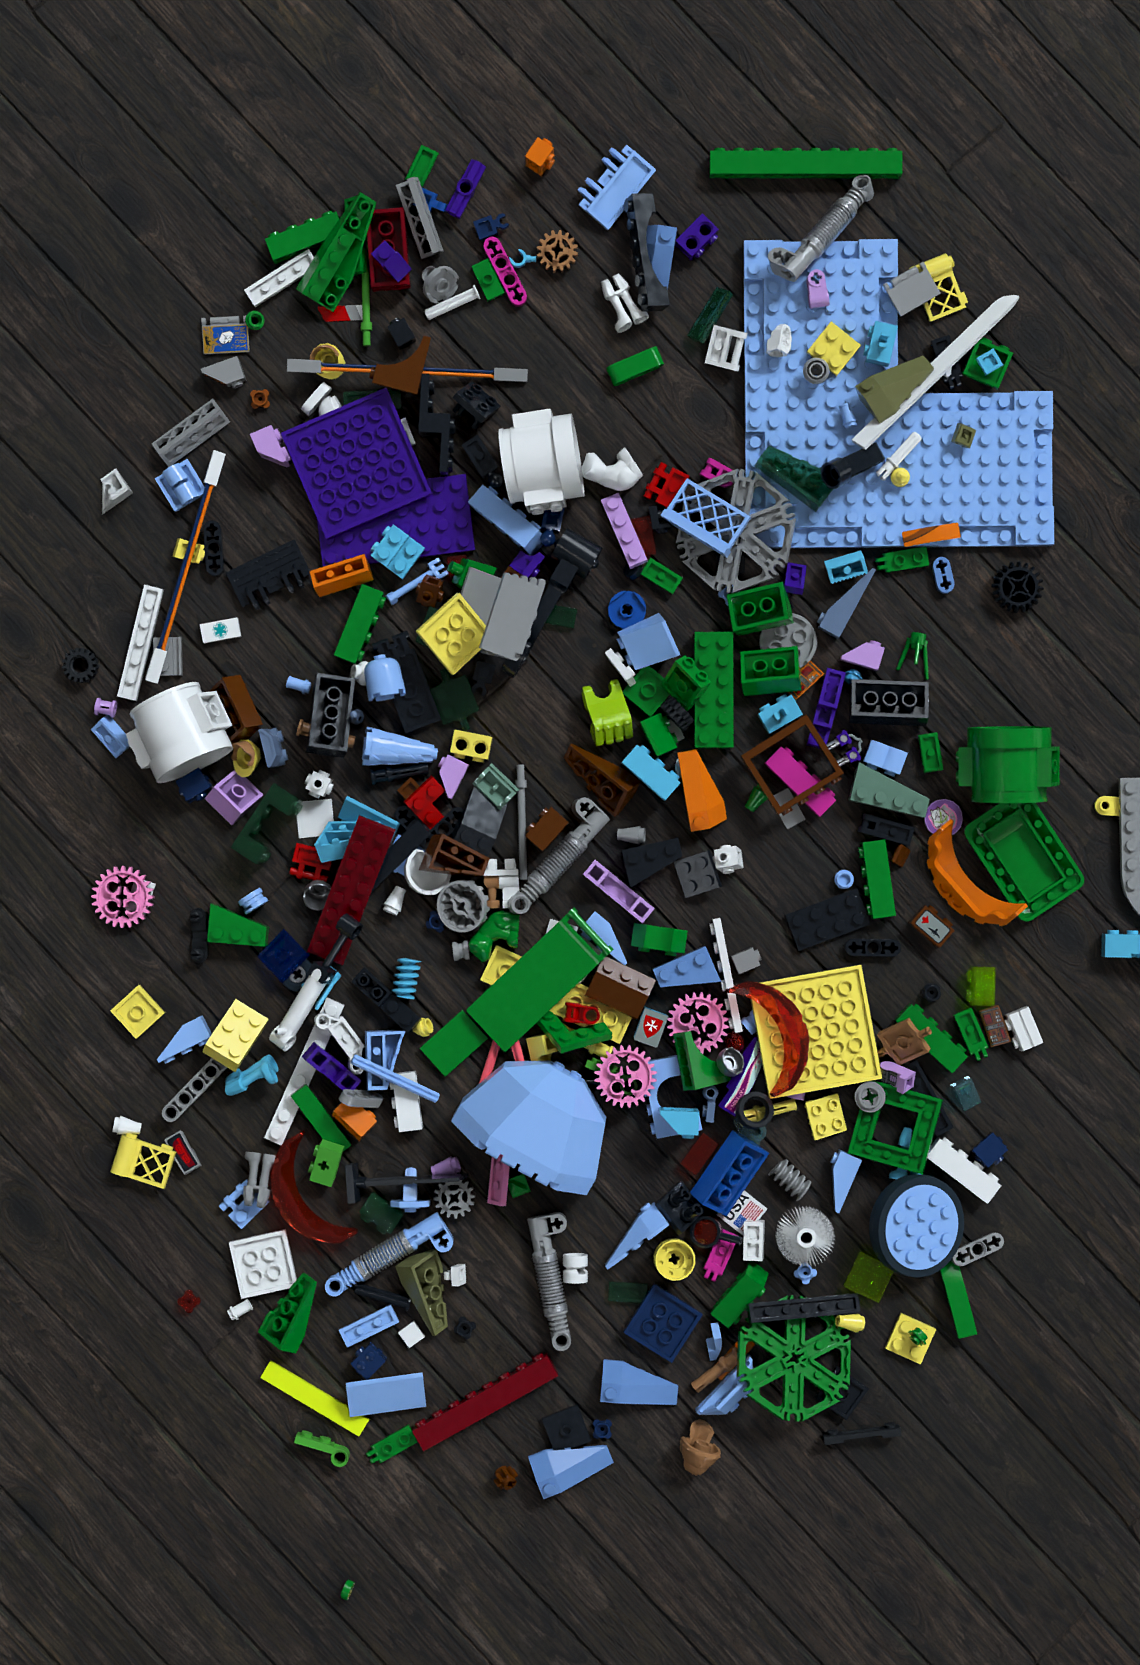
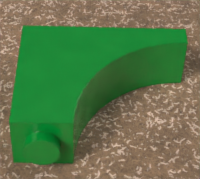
M691 1031L673 1034L684 1091L697 1090L731 1080V1077L725 1076L720 1072L717 1062L708 1059L699 1051L694 1043Z

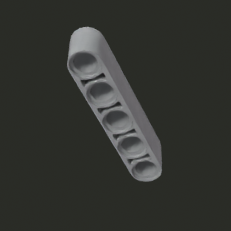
M211 1058L163 1108L162 1117L168 1122L177 1120L227 1067ZM209 1066L216 1068L215 1076L208 1074L207 1069ZM195 1080L202 1081L203 1088L201 1090H197L194 1087ZM182 1094L189 1096V1103L185 1104L181 1101ZM172 1107L176 1110L175 1117L168 1115V1108Z

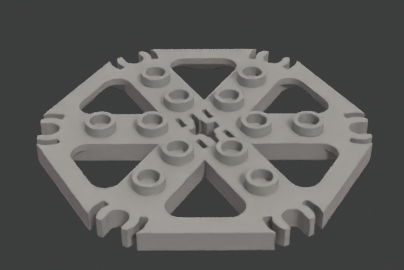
M735 469L698 484L711 492L714 487L727 482H733L734 488L731 505L747 515L750 514L755 488H764L776 500L774 506L749 515L751 519L732 546L729 556L726 558L720 555L716 576H711L697 563L700 555L714 550L695 538L690 537L680 529L678 530L676 544L679 545L677 549L685 548V553L680 555V558L686 560L682 562L714 590H716L717 586V591H722V586L727 585V593H736L774 579L770 571L774 575H779L775 570L777 565L785 568V564L780 559L788 563L796 519L788 520V518L795 517V513L787 514L786 510L792 507V504L786 503L790 500L760 474L754 473L751 470L748 477H744V469H740V471ZM710 497L700 498L701 507L712 505ZM697 499L689 500L691 504L687 501L688 510L699 508ZM683 504L682 512L686 511L684 504ZM723 506L715 507L717 517L728 514ZM713 508L702 511L706 519L715 517ZM740 515L731 517L733 526L741 525L744 520ZM729 518L718 520L720 529L730 527ZM716 521L711 522L716 528L711 529L708 532L717 530ZM782 525L785 528V536L782 549L779 552H774L756 536L758 533ZM732 532L721 533L722 540L729 543L733 537ZM742 551L762 567V573L759 576L746 581L738 579Z

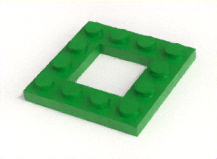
M875 1080L867 1081L876 1082L882 1086L886 1093L885 1104L917 1112L918 1117L909 1150L872 1140L881 1109L876 1112H865L860 1109L848 1153L923 1174L943 1099L911 1090L901 1094L892 1085ZM868 1089V1096L863 1098V1100H870L873 1105V1098L878 1096V1094H871Z

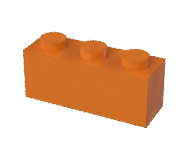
M365 554L310 571L314 589L319 597L374 580Z

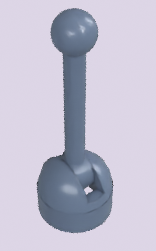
M353 709L350 712L351 723L358 725L363 722L364 714L361 710Z

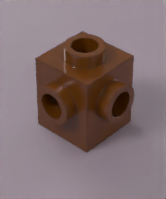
M426 574L421 583L417 585L415 594H418L416 602L421 603L425 607L434 608L443 599L444 591H442L444 580Z

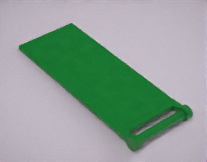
M575 907L466 1010L504 1052L513 1046L614 950L580 917ZM571 918L603 951L600 955L568 923Z

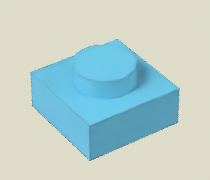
M994 348L976 358L985 376L1003 366Z

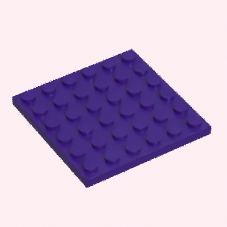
M387 387L281 433L326 539L432 494Z

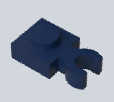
M504 213L499 214L495 220L490 215L473 221L480 241L498 235L496 230L498 228L505 230L509 227L508 223H500L501 219L506 218Z

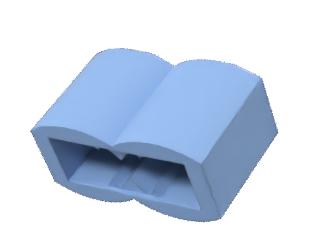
M870 740L863 762L867 763L866 766L873 770H877L878 767L884 770V774L895 777V774L900 775L908 753Z

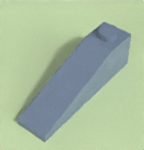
M874 568L863 576L826 613H821L817 620V623H819L818 629L837 639L840 637L876 571Z

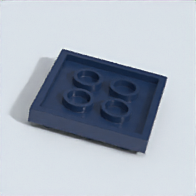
M653 1283L626 1325L623 1333L672 1363L703 1314Z

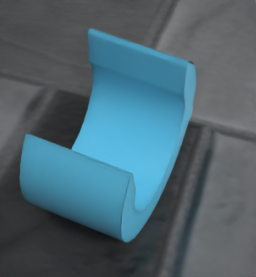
M518 249V252L524 258L521 263H515L509 257L512 266L515 268H521L526 263L536 262V256L526 255L521 249Z

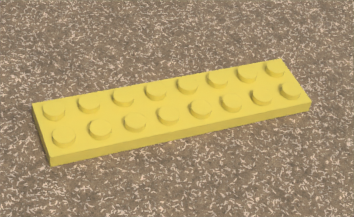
M496 945L480 980L493 985L522 956ZM578 983L549 1010L553 1014L565 1018L567 1007L565 1002L597 1007L601 1014L597 1023L604 1022L613 1033L611 1040L618 1044L621 1043L632 1017L585 996L588 987L581 983ZM589 1010L586 1013V1017L593 1021L597 1018V1013L594 1010ZM575 1023V1024H577V1025H579V1026H581V1027H587V1026L595 1025V1024Z

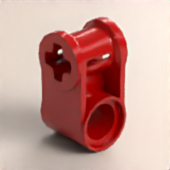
M565 1002L567 1007L565 1018H563L564 1022L595 1024L600 1019L601 1014L597 1007ZM589 1010H594L597 1013V1018L593 1021L586 1017V1013Z

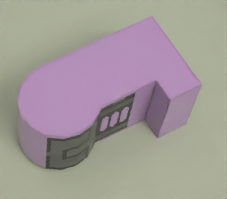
M881 1062L882 1079H879L881 1082L889 1083L896 1087L897 1092L901 1094L914 1087L916 1072L894 1062Z

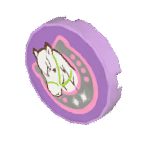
M947 799L936 800L928 806L924 824L928 831L934 834L941 826L952 819L954 821L952 827L953 835L961 827L963 821L962 812L953 801Z

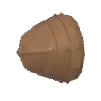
M701 1419L695 1420L691 1424L689 1437L683 1436L680 1439V1451L684 1458V1468L695 1476L706 1472L721 1457L720 1449L716 1444L710 1443L714 1434L713 1428L708 1422Z

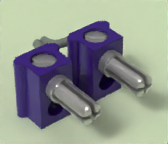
M842 730L839 735L834 737V741L826 744L828 747L835 743V745L828 749L831 750L836 746L842 747L845 744L849 745L852 743L850 738L852 737L854 740L859 741V750L857 751L856 747H851L850 751L844 753L843 758L837 760V763L843 761L839 766L861 760L859 754L862 749L861 738H856L845 730Z

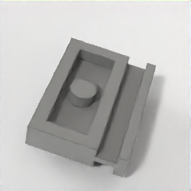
M160 637L153 638V651L154 648H157ZM168 637L165 647L167 654L160 676H183L182 637Z

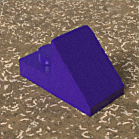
M386 241L382 242L371 253L374 259L398 283L412 270L399 252L395 251Z
M787 563L783 583L786 592L798 595L803 594L806 565Z

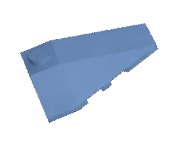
M648 225L647 250L650 263L658 280L663 287L667 286L668 290L677 227Z

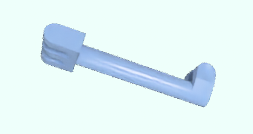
M436 558L427 564L430 569L429 571L398 590L385 595L390 601L391 606L398 602L399 597L416 588L426 574L439 579L449 574L447 570L441 574L439 573L440 570L445 568L443 564L435 567L441 560Z

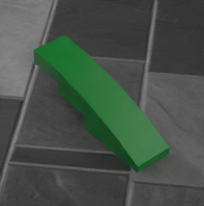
M950 1261L940 1270L957 1337L960 1339L977 1335L960 1267Z

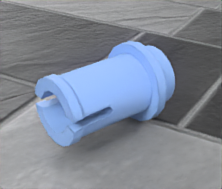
M851 403L840 405L839 409L844 421L842 425L846 429L857 426V419L854 417Z
M289 676L286 688L301 691L302 694H309L312 683L307 679L304 681Z

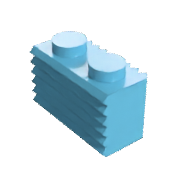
M861 550L824 561L829 580L832 584L849 579V577L852 579L853 576L856 577L860 576V574L868 573Z

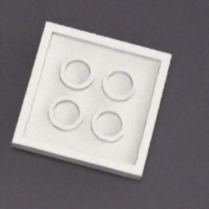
M286 1229L229 1242L241 1299L288 1289L297 1280Z

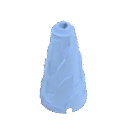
M366 727L365 733L367 735L364 737L362 765L432 763L433 760L437 759L438 748H434L433 744L423 743L419 740L385 732L380 729Z

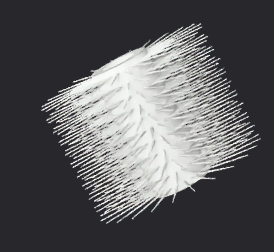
M799 1207L800 1216L796 1209L798 1216L796 1226L783 1216L789 1223L781 1219L787 1225L779 1221L782 1226L777 1225L781 1230L776 1232L777 1235L775 1237L782 1236L778 1237L776 1241L780 1239L777 1245L780 1243L779 1247L780 1251L783 1249V1256L791 1252L786 1259H793L795 1261L792 1262L796 1263L801 1261L803 1266L804 1262H807L806 1265L808 1266V1260L811 1265V1259L815 1264L812 1256L813 1253L815 1257L812 1246L818 1248L825 1256L827 1255L821 1249L827 1253L829 1252L826 1249L832 1251L828 1246L831 1245L829 1243L834 1239L832 1237L836 1236H830L834 1235L831 1233L833 1227L831 1229L832 1224L830 1225L831 1222H829V1219H826V1216L821 1217L824 1213L816 1212L819 1210L808 1208V1210L806 1208L805 1212L804 1207H802V1211ZM808 1232L809 1237L806 1240H802L801 1235Z

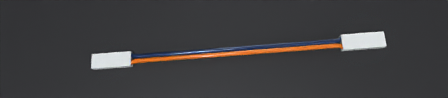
M215 450L212 452L203 482L205 483V489L157 648H154L145 680L158 684L167 654L165 647L213 487L217 485L226 455Z

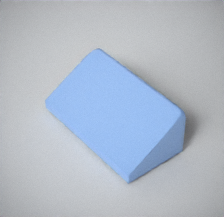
M110 715L101 718L91 729L115 758L119 757L130 747L126 733Z

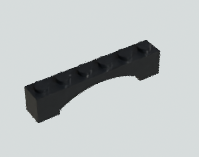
M653 193L631 194L625 199L624 210L627 213L629 245L633 253L632 265L635 268V285L638 287L639 293L638 304L643 312L663 311L670 305L667 286L663 287L655 275L647 250L648 222L650 216L656 212Z

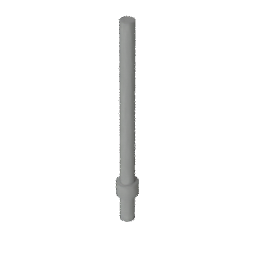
M517 765L515 786L519 789L517 792L520 880H527L525 788H527V780H525L524 765Z

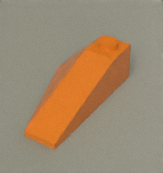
M695 749L678 752L691 832L710 829L727 820L724 800L698 751Z

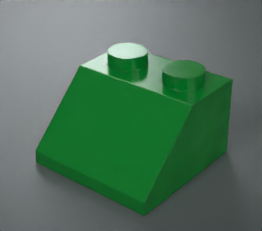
M659 713L640 722V726L656 758L677 748L676 744L679 741L674 732L670 733L668 729L670 723L666 715L662 716Z

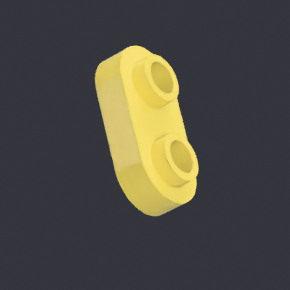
M1101 796L1097 798L1094 803L1095 811L1100 815L1119 816V797ZM1103 802L1108 804L1107 809L1102 808Z

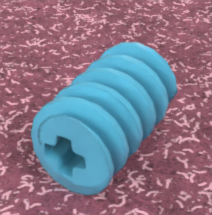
M408 958L397 959L402 966H396V969L401 972L394 975L399 979V981L393 982L398 988L391 991L397 997L415 999L410 993L416 992V989L411 986L418 983L413 978L419 977V974L414 971L420 970L421 967L416 963L422 961Z

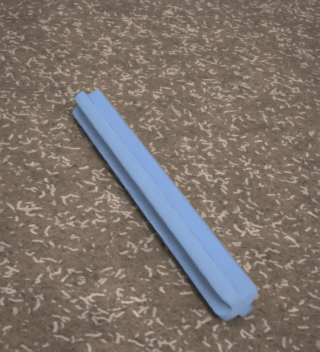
M354 1055L351 1060L352 1065L436 1103L439 1099V1093L358 1055Z

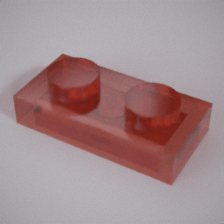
M650 516L631 519L645 555H656Z
M702 1133L680 1164L697 1175L719 1144L705 1133Z

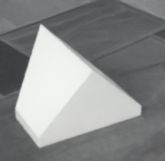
M114 469L100 479L102 481V515L133 494L117 469Z

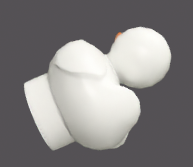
M362 661L358 665L353 664L351 667V678H355L362 686L366 685L364 668L369 663L367 661Z

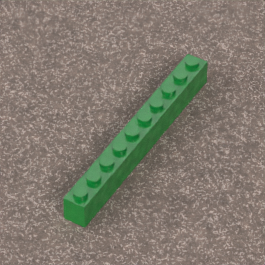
M715 148L714 151H710L709 178H855L859 175H868L870 178L900 179L902 176V151H898L897 148H888L886 151H878V148H868L867 151H859V148H849L848 151H840L839 148H830L829 151H821L820 148H811L809 151H802L801 148H791L790 151H783L782 148H772L771 151H764L763 148H753L752 151H744V148H734L733 151H725V148Z

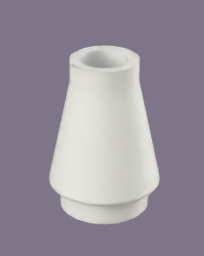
M395 886L384 902L383 910L397 916L398 912H401L406 890Z
M123 1116L115 1117L112 1132H116L117 1135L126 1133L140 1134L142 1123Z

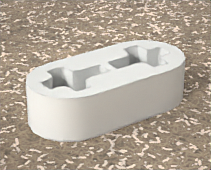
M323 382L303 404L301 410L310 416L320 405L321 401L328 396L332 388Z

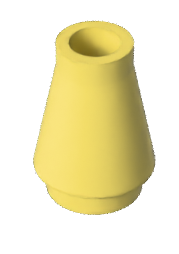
M859 1313L837 1315L835 1325L857 1333L863 1331L865 1318Z

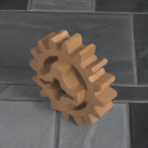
M552 230L551 236L545 233V240H539L542 246H537V251L541 252L537 254V258H542L540 264H547V271L550 267L553 268V273L557 269H560L562 273L563 267L570 269L569 263L575 264L576 260L573 257H578V252L574 251L578 249L576 244L573 245L574 237L568 239L569 233L567 232L565 235H562L561 230H559L558 234H555L554 230ZM555 240L554 243L548 245L550 241ZM562 241L566 242L569 248L565 247ZM559 244L560 252L556 259L555 251ZM545 254L552 258V262L546 258ZM568 258L566 261L559 263L562 259Z

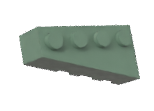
M860 762L856 765L848 798L849 801L920 818L926 817L930 800Z

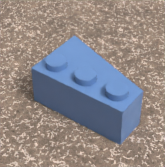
M706 946L652 968L660 987L721 982Z

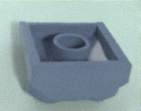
M277 727L259 729L267 767L272 769L286 765L285 761L288 760V754L286 749L282 748L281 742L284 741L282 731H278Z

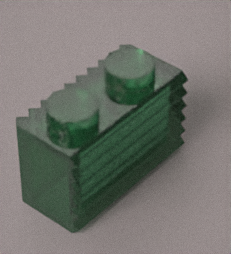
M375 1192L371 1193L359 1211L362 1220L367 1223L373 1222L377 1225L376 1229L383 1234H386V1232L391 1234L404 1215L396 1207H390V1203Z

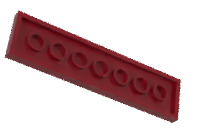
M359 815L307 952L326 959L340 936V932L336 929L338 920L347 913L360 922L396 829ZM346 939L333 962L340 965L344 964L353 940Z

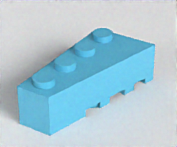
M1107 930V934H1102L1101 957L1140 958V934H1138L1137 930H1127V934H1119V930Z

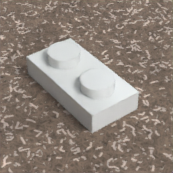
M610 648L605 652L607 658L631 687L636 683L633 678L636 674L629 665L627 667L624 666L622 662L625 660L620 653H614Z

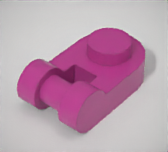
M708 458L705 469H702L699 475L710 480L733 470L712 458ZM713 468L719 470L716 476L711 474ZM727 482L719 486L728 488L733 485V482Z

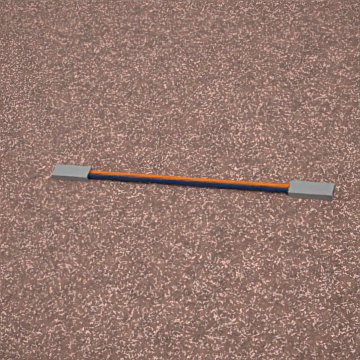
M287 359V372L321 373L322 371L370 373L371 367H376V365L323 363L321 360ZM424 367L422 374L492 378L494 379L493 381L527 382L528 369L494 368L493 370Z

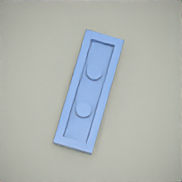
M390 1304L340 1328L339 1332L346 1347H349L399 1323V1319Z

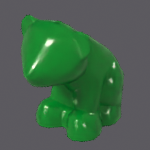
M497 911L491 914L481 925L478 932L470 939L468 943L469 951L481 962H485L490 958L493 941L504 939L509 947L518 949L520 915L509 911Z

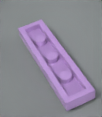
M619 493L601 499V503L629 568L632 569L648 562Z

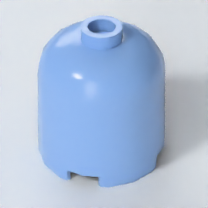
M385 655L374 656L373 661L366 664L364 674L369 701H373L374 698L376 701L394 699V694L400 693V696L406 695L401 669L395 659L386 658Z

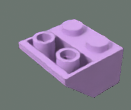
M272 425L250 434L256 450L262 458L284 467L290 466L288 461L291 460V457L286 447L281 445L284 441L278 429L274 430Z

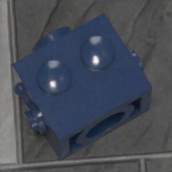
M199 767L175 781L179 787L180 795H183L189 803L204 799L207 796L206 793L212 790V784L209 783L208 775L203 773Z
M990 1132L971 1151L975 1154V1159L988 1168L993 1163L995 1165L1000 1163L1004 1159L1002 1155L1008 1149L1000 1137H996L993 1132Z
M370 1342L365 1348L361 1346L354 1353L356 1357L352 1360L351 1365L357 1370L356 1372L368 1380L386 1362L387 1357L380 1348H377Z

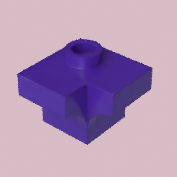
M520 551L509 566L521 576H527L529 581V578H536L540 570L538 568L545 560V556L540 552L529 556Z

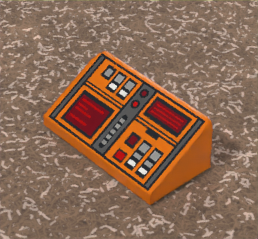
M811 661L800 670L802 691L787 692L789 695L792 694L795 700L824 674Z

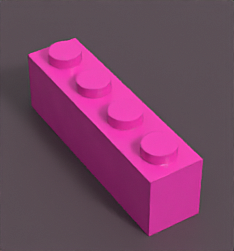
M781 746L764 764L794 794L798 796L821 781L815 774L811 776L806 771L808 767L799 760L797 762L793 758L794 753L789 748ZM827 787L826 790L818 795H815V793L809 795V800L805 804L820 817L836 801L834 798L835 794Z

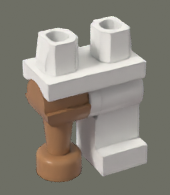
M515 858L504 859L505 869H497V859H489L484 873V885L487 888L489 898L487 906H490V908H500V901L496 900L497 889H502L503 908H508L509 899L520 891L519 871L516 869ZM520 899L515 901L516 908H520Z

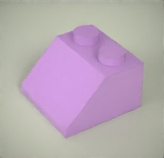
M233 770L212 788L205 797V800L233 825L256 804L263 794L246 777H240Z

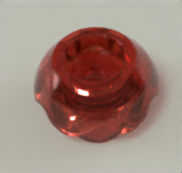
M735 1031L727 1033V1037L724 1039L726 1048L733 1047L741 1052L744 1047L742 1036L739 1033H735Z

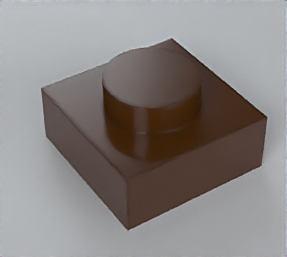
M410 777L397 791L407 799L420 786Z

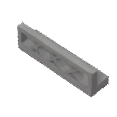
M412 177L403 183L397 184L396 187L421 259L443 252L419 178ZM409 185L412 193L411 198L404 195L402 187ZM412 202L415 203L419 214L417 217L410 213L409 209ZM419 221L422 222L425 231L424 235L416 230ZM425 239L428 240L431 251L428 253H424L422 247Z
M212 398L151 444L167 466L170 467L230 423V421ZM213 406L215 407V409L207 413L209 409H211ZM167 442L166 445H164L162 448H159V446Z

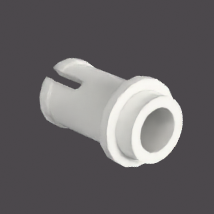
M245 1299L234 1307L230 1306L227 1312L232 1320H238L241 1315L253 1310L250 1301Z

